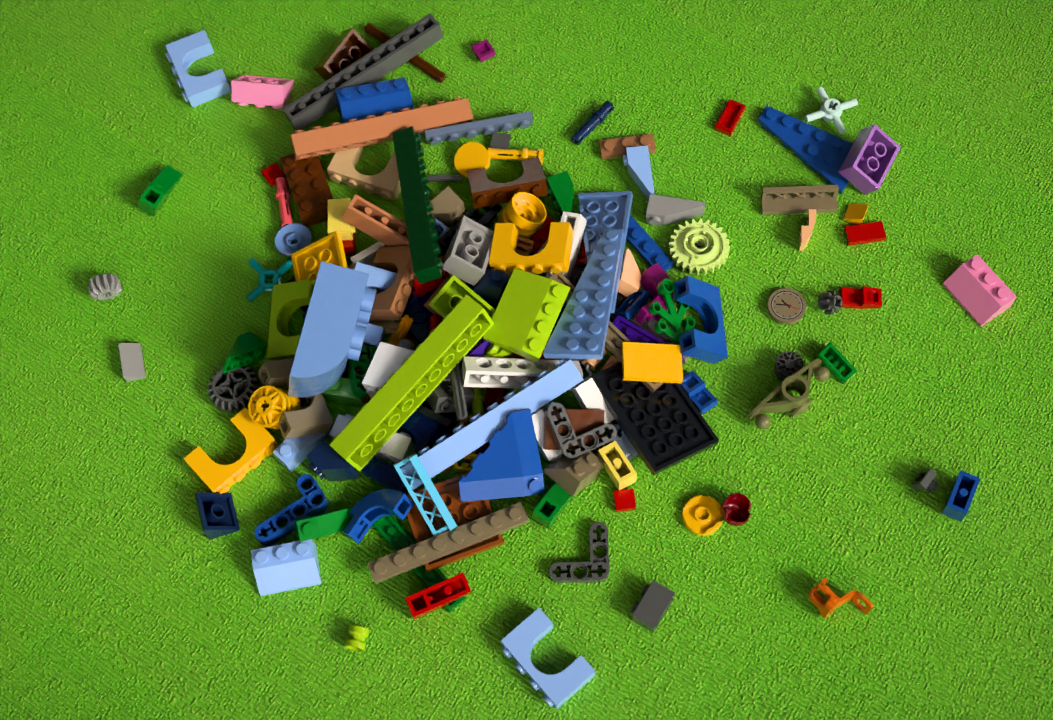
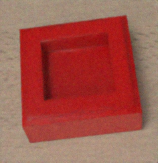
M276 162L261 171V174L271 187L276 184V178H287Z
M634 489L613 491L616 512L636 510Z

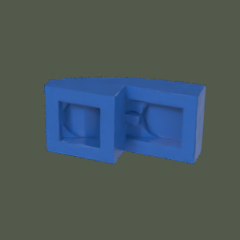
M694 371L683 377V382L680 385L701 414L718 405L717 399L707 390L703 380Z

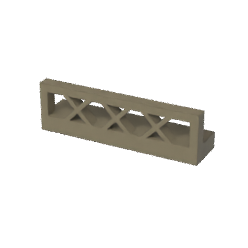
M838 185L763 187L760 198L762 215L808 213L809 209H816V213L837 212L839 187Z

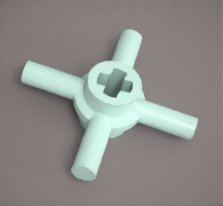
M819 87L816 91L823 104L819 111L805 115L806 122L823 118L826 122H833L839 134L845 133L846 129L839 117L842 114V110L857 106V99L840 103L837 99H829L824 88Z

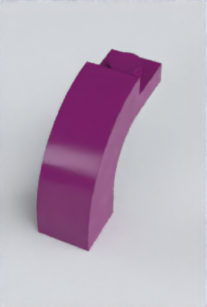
M658 263L646 269L641 276V286L645 290L650 291L652 301L642 307L636 316L635 321L639 325L646 320L650 322L653 318L657 322L662 319L660 315H652L649 312L648 306L651 303L659 302L661 307L667 311L664 297L658 293L657 286L660 281L666 278L670 279V277ZM674 291L671 293L672 300L674 297Z

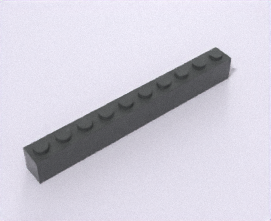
M431 13L283 108L288 121L296 131L303 130L337 107L335 89L375 83L444 38L440 24Z

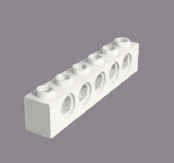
M463 356L461 367L462 382L464 387L521 389L520 386L531 380L534 383L539 379L537 375L545 370L549 372L554 370V365L561 360L539 359L535 363L529 359ZM572 361L583 378L579 361Z

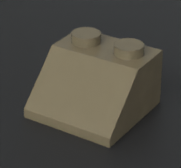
M449 186L431 200L434 207L432 211L434 217L446 226L453 227L466 215L463 201Z
M591 451L575 458H568L562 455L544 468L543 472L574 497L597 479L604 462Z

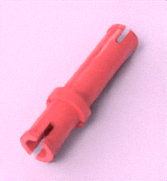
M278 177L275 180L277 189L275 195L279 203L281 227L293 223L289 202L291 196L287 188V179L285 177Z

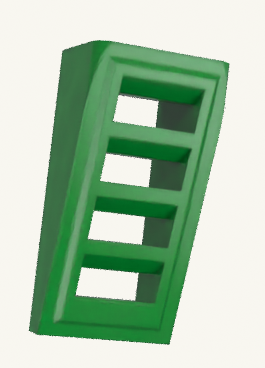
M831 342L825 345L813 357L815 360L819 358L822 361L820 365L828 368L830 374L842 384L857 372ZM832 358L836 360L833 364L830 362ZM840 363L842 366L837 370L835 367ZM846 368L848 372L842 375L841 372Z

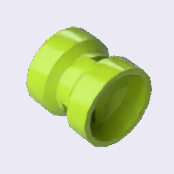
M350 625L348 629L349 638L345 641L344 647L353 651L364 652L366 647L364 641L369 636L370 630L361 626Z

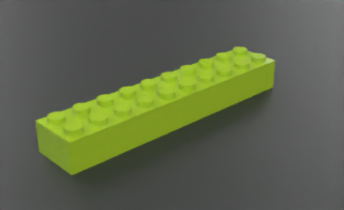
M468 295L460 299L456 307L445 315L438 327L430 332L427 339L416 347L415 352L409 358L403 361L402 366L396 373H393L385 385L375 392L374 397L362 406L360 412L347 423L343 431L333 438L330 446L358 471H361L463 359V356L495 324L485 309Z

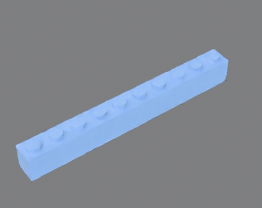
M562 359L554 365L555 369L551 372L545 370L537 375L539 379L534 383L531 380L520 386L522 389L516 394L514 391L503 397L505 401L498 405L495 402L486 408L488 412L481 416L478 413L470 418L471 423L464 427L461 424L453 429L454 434L447 438L444 435L435 441L437 443L436 446L431 449L427 446L419 451L420 456L418 458L430 479L487 443L497 429L501 431L508 420L505 418L510 412L530 409L532 414L583 381L584 379L572 360L565 361V359ZM411 462L404 464L400 468L404 475H413L414 467ZM416 472L415 478H419V479H420V477L418 476V474H417V472ZM406 478L410 485L411 479ZM414 480L412 489L414 490L423 483Z

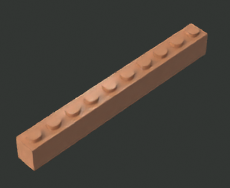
M458 97L451 102L439 101L432 106L424 104L418 106L417 109H402L398 113L386 112L378 117L370 115L365 117L364 120L351 119L344 124L336 122L325 128L317 126L313 127L310 131L297 130L291 134L290 142L296 161L393 140L392 133L413 126L416 133L425 134V130L472 122L473 115L468 98L462 99V97Z

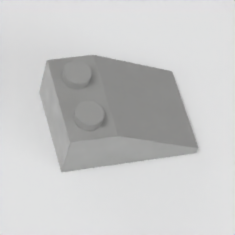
M463 216L444 256L443 270L475 286L485 274L490 258L494 231Z

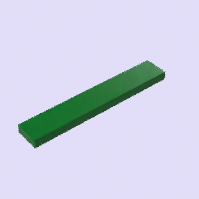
M384 516L372 525L395 552L416 544L392 516ZM425 565L411 569L427 588L448 579L439 568L427 572ZM463 596L447 604L444 608L451 613L466 599Z

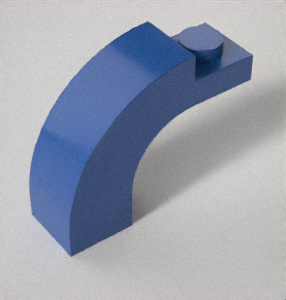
M382 489L372 492L362 498L351 509L349 513L353 518L343 533L359 544L375 521L384 516H395L404 520L415 503L404 493L394 489Z

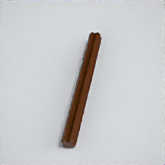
M367 23L364 27L366 33L382 44L392 38L371 23ZM416 55L408 60L439 83L446 79L445 73L420 56Z

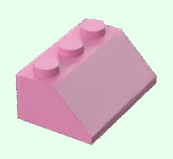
M241 75L231 81L232 102H238V105L246 106L249 103L255 104V107L270 105L274 109H282L289 103L294 79Z
M978 254L963 263L942 284L980 327L1010 308L1017 297Z

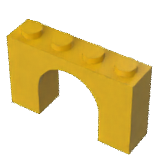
M551 222L549 238L545 248L532 256H522L516 253L519 232L514 223H495L489 264L495 268L494 270L513 272L515 268L535 274L552 272L554 274L568 272L574 234L570 222Z
M246 407L230 419L234 427L246 439V450L238 461L229 465L217 464L210 459L200 446L183 458L213 493H227L234 483L241 481L247 472L258 467L261 461L266 456L272 455L273 451L279 446L274 437L263 426H259L251 420Z

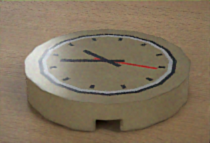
M779 289L769 297L767 304L768 314L778 324L793 325L803 318L806 310V301L802 294L794 289Z

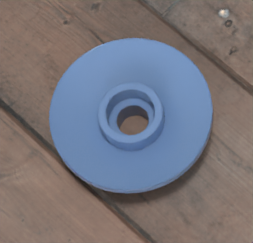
M298 223L282 227L275 237L277 250L288 257H291V254L312 243L310 230Z

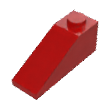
M460 573L406 597L405 600L413 619L416 620L472 591L464 573Z

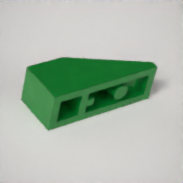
M353 507L294 519L297 540L305 541L343 531L353 518L349 513Z

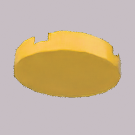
M468 142L457 150L454 164L457 171L468 178V170L484 167L485 170L488 169L490 166V155L482 144Z
M697 495L690 498L685 503L682 512L684 525L690 532L699 536L710 535L716 532L723 520L720 511L721 505L710 496Z

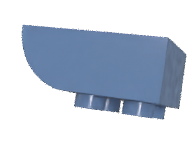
M321 261L289 376L288 396L304 398L319 395L339 381L345 371L348 359L359 361L367 327L357 325V322L368 325L377 291L366 287L368 273Z

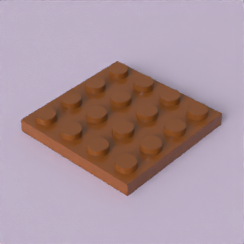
M462 475L434 484L457 527L493 513L488 500L460 501L458 481ZM420 489V490H417V491H414V492H415V493L422 494V493H423V489ZM426 490L425 495L430 496L428 491ZM410 493L406 494V496L414 502ZM416 496L417 499H418V501L420 502L421 497H420V496ZM424 498L422 508L432 512L434 507L433 500ZM414 504L407 514V518L416 543L434 537L418 507ZM436 507L435 513L440 514V512L438 511V509H437V507ZM426 513V515L428 516V518H429V520H430L431 514H427V513ZM434 516L432 525L435 530H438L445 526L446 523L442 517ZM502 534L496 535L424 564L427 572L503 545L505 544Z

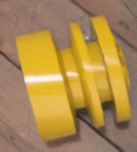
M518 192L511 198L508 205L499 215L498 223H514L519 232L518 236L530 240L546 219L547 210L540 199L533 194Z
M269 385L262 386L254 391L250 397L248 404L250 418L259 426L280 430L278 423L284 412L302 410L300 399L288 396V390Z

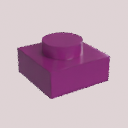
M487 39L472 46V51L480 63L496 55L494 48Z

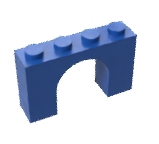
M685 276L674 282L675 300L693 307L699 313L704 324V332L691 329L679 335L681 354L711 364L728 358L719 287L690 276Z

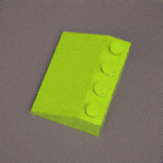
M514 268L492 317L495 324L485 333L483 339L537 363L571 287L553 279Z

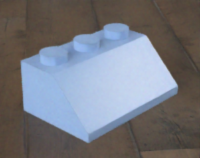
M313 539L251 550L253 571L260 596L322 584L317 546Z

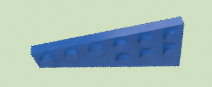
M766 106L758 119V123L771 135L778 137L786 148L789 147L794 151V155L810 169L824 177L825 182L838 185V193L842 195L849 181L839 173V170L853 144Z

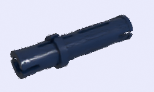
M605 101L570 137L571 141L579 145L597 125L605 121L606 116L614 110L613 104Z

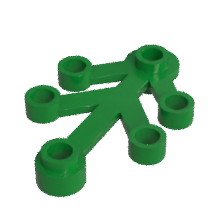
M666 278L658 283L657 291L660 295H663L668 312L661 307L659 302L651 303L648 306V310L652 315H660L674 329L673 331L664 320H660L654 324L655 331L657 333L664 332L673 340L674 345H680L679 335L691 330L695 326V321L692 317L683 319L686 310L690 307L687 304L678 301L676 303L678 309L676 312L671 297L675 286L670 279Z

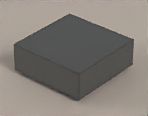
M493 133L490 148L509 149L511 134Z

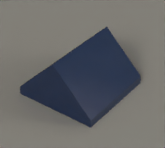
M195 493L202 530L210 540L240 530L231 493Z

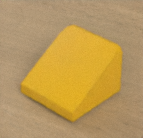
M849 204L843 220L856 225L862 224L869 205Z

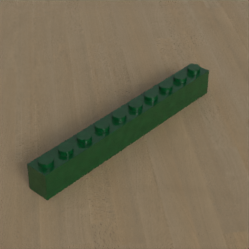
M413 126L392 133L413 271L420 284L443 277L441 269L444 268L441 257H439L441 248L436 239H439L436 228H434L436 219L432 213L434 210L432 201L429 199L432 195L427 185L429 183L428 175L425 172L427 166L422 156H425L424 150L420 145L422 138L420 133H416Z

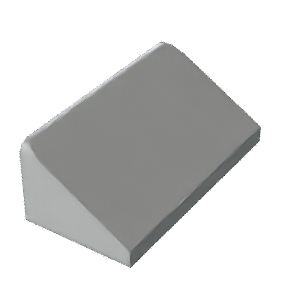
M119 343L118 347L124 379L127 382L146 378L141 344Z

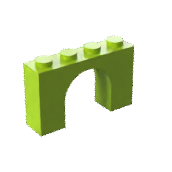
M306 279L273 285L267 359L275 361L295 358L301 335L290 336L288 323L295 310L310 304L315 281Z

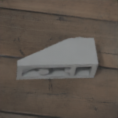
M650 194L646 212V223L651 225H667L704 215L706 202Z

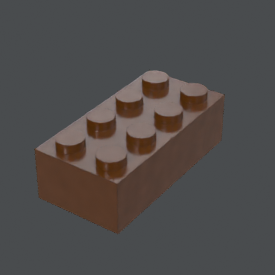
M294 154L280 158L303 225L310 227L327 221L328 199H333L319 157L315 156L295 161Z

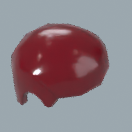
M731 493L721 504V517L727 524L742 526L751 517L750 507L752 504L745 495Z

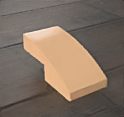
M816 209L808 210L806 226L801 225L799 251H803L809 243L816 220Z

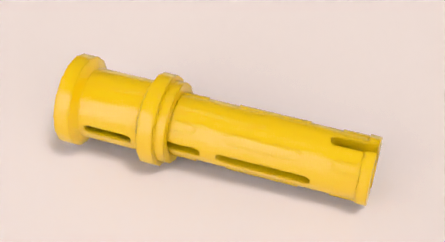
M527 147L522 150L488 148L490 159L522 161L539 157L541 165L543 163V148L539 150H529Z

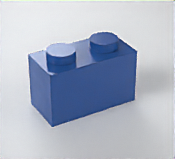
M960 470L953 482L941 514L961 522L968 513L981 478Z

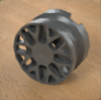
M783 352L776 359L775 375L779 380L784 381L785 378L803 368V360L795 352Z

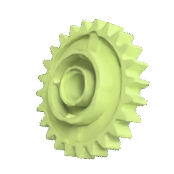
M700 218L698 223L692 219L691 224L685 221V226L679 224L678 230L674 229L673 235L670 236L671 242H669V255H673L672 261H677L676 267L682 265V271L688 269L689 274L695 271L697 276L700 272L706 275L708 270L714 273V268L720 269L721 264H725V258H728L730 250L729 239H726L727 233H722V227L716 228V223L710 225L709 220L703 223L702 218Z

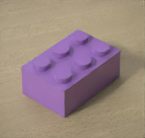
M876 124L860 130L839 173L864 195L879 190L901 147Z

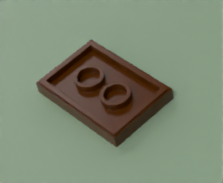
M544 409L543 449L560 450L547 419L546 409ZM553 409V411L550 412L551 415H555L557 417L558 421H564V417L562 419L558 417L557 412L560 411V409ZM565 409L575 435L604 423L605 410ZM562 424L558 427V433L561 436H565L568 432V427ZM595 431V434L598 436V439L599 437L604 435V433L597 434V431ZM587 435L584 438V444L591 446L594 438L591 435ZM568 444L569 448L566 450H573L576 447H580L582 450L583 448L580 444L575 446ZM602 445V446H600V447H597V448H595V449H593V450H599V449L603 448L604 445Z

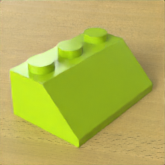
M455 275L448 280L428 304L444 318L445 315L456 307L460 299L468 295L485 309L491 319L495 312L492 306Z

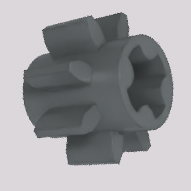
M836 291L822 292V296L818 299V307L820 310H825V315L838 313V310L842 307V298L840 295H836Z

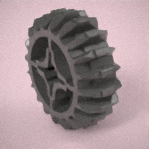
M220 365V371L214 370L215 376H209L211 382L207 383L209 389L207 394L210 396V401L214 403L216 408H221L224 412L228 410L230 413H233L234 409L240 412L241 407L248 409L247 404L254 391L260 388V381L257 378L256 372L250 366H243L223 374V366ZM235 376H242L246 379H237ZM221 396H232L233 399H226Z

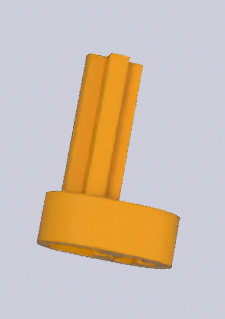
M404 315L395 334L390 336L387 344L398 346L401 339L409 340L415 344L414 338L407 335L413 319L409 318L408 315Z

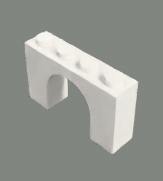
M591 377L584 378L583 381L571 388L582 409L605 410L604 423L612 424L611 421L614 420V417L608 410L601 392ZM538 409L532 413L537 446L543 458L553 462L562 456L561 450L543 449L544 412L542 409Z

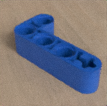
M301 475L297 480L298 489L303 497L256 527L254 534L261 545L269 547L295 531L294 519L321 514L327 510L328 500L311 475ZM312 483L310 488H303L305 484ZM316 499H322L320 504H313ZM299 510H305V512L302 515H296ZM282 521H287V524L284 527H279V524Z

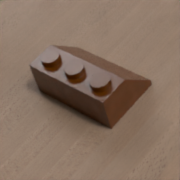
M353 28L345 30L314 67V70L327 81L373 51V48Z

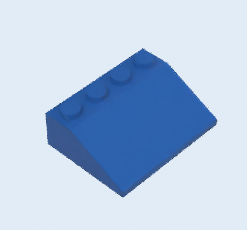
M406 78L335 89L336 106L342 124L347 123L351 119L364 120L365 117L370 115L378 117L386 112L398 113L405 108L414 109Z

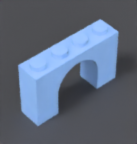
M205 30L165 45L168 50L165 53L169 63L173 62L174 65L171 66L175 76H179L176 79L180 89L184 88L185 91L182 94L186 102L190 101L192 108L232 92L222 69L204 76H191L187 74L189 66L194 61L214 53Z
M359 262L356 263L355 268H351L368 273L366 287L375 289L379 293L387 290L394 283L398 274ZM357 322V325L367 327L363 344L378 347L385 335L384 328L369 323L367 325Z
M538 608L501 640L503 646L501 651L508 659L512 657L516 661L515 667L522 675L524 673L530 678L528 682L536 691L538 689L541 690L544 694L542 698L547 705L558 709L595 677V670L582 656L578 657L558 674H544L533 666L530 659L533 647L553 629L551 620Z

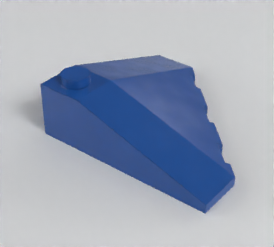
M530 409L510 412L505 418L508 421L501 431L497 429L489 439L490 445L483 454L480 452L471 463L473 468L466 477L462 475L459 479L458 487L461 502L523 497L545 493L542 466Z

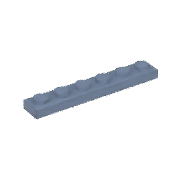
M532 111L425 130L427 144L437 145L448 140L453 142L459 140V138H474L481 134L491 135L498 131L508 132L515 128L525 129L533 125Z

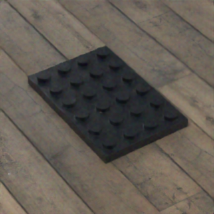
M622 362L590 376L601 392L608 410L652 475L658 474L718 444L719 439L680 384L664 383L652 393L641 381H623Z

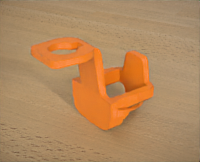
M826 577L814 586L808 594L809 600L818 608L819 614L824 619L830 616L836 608L851 599L866 615L873 608V604L861 592L852 590L839 598L826 585L828 581ZM819 590L827 596L826 601L817 593ZM859 599L865 603L866 607L859 602Z

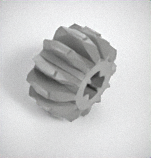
M102 273V275H96V277L91 278L88 282V290L94 300L107 301L108 299H113L114 296H118L122 291L121 282L116 274Z

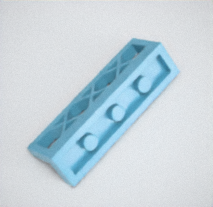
M414 453L395 464V469L432 534L436 536L448 529L452 530L457 527L417 454ZM411 462L414 467L413 475H404L400 467ZM416 472H417L418 476L420 477V479H419V478H415ZM406 478L411 479L410 485ZM414 480L424 484L422 494L413 492L412 485ZM426 490L428 491L430 496L425 495ZM416 496H420V497H421L420 502L418 501V499H417ZM424 498L433 500L434 507L432 512L422 508ZM436 507H437L438 511L440 512V514L435 513ZM426 513H427V514H431L430 520H429L428 516L426 515ZM434 516L442 517L446 525L435 530L432 525Z

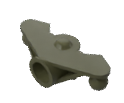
M818 358L793 375L785 378L774 391L747 416L748 420L755 419V424L759 429H767L771 424V419L768 415L762 413L792 412L790 414L792 418L805 413L813 401L812 398L807 399L812 372L814 371L816 380L824 382L830 377L828 368L819 366L822 361ZM791 390L797 391L800 397H792L787 392Z

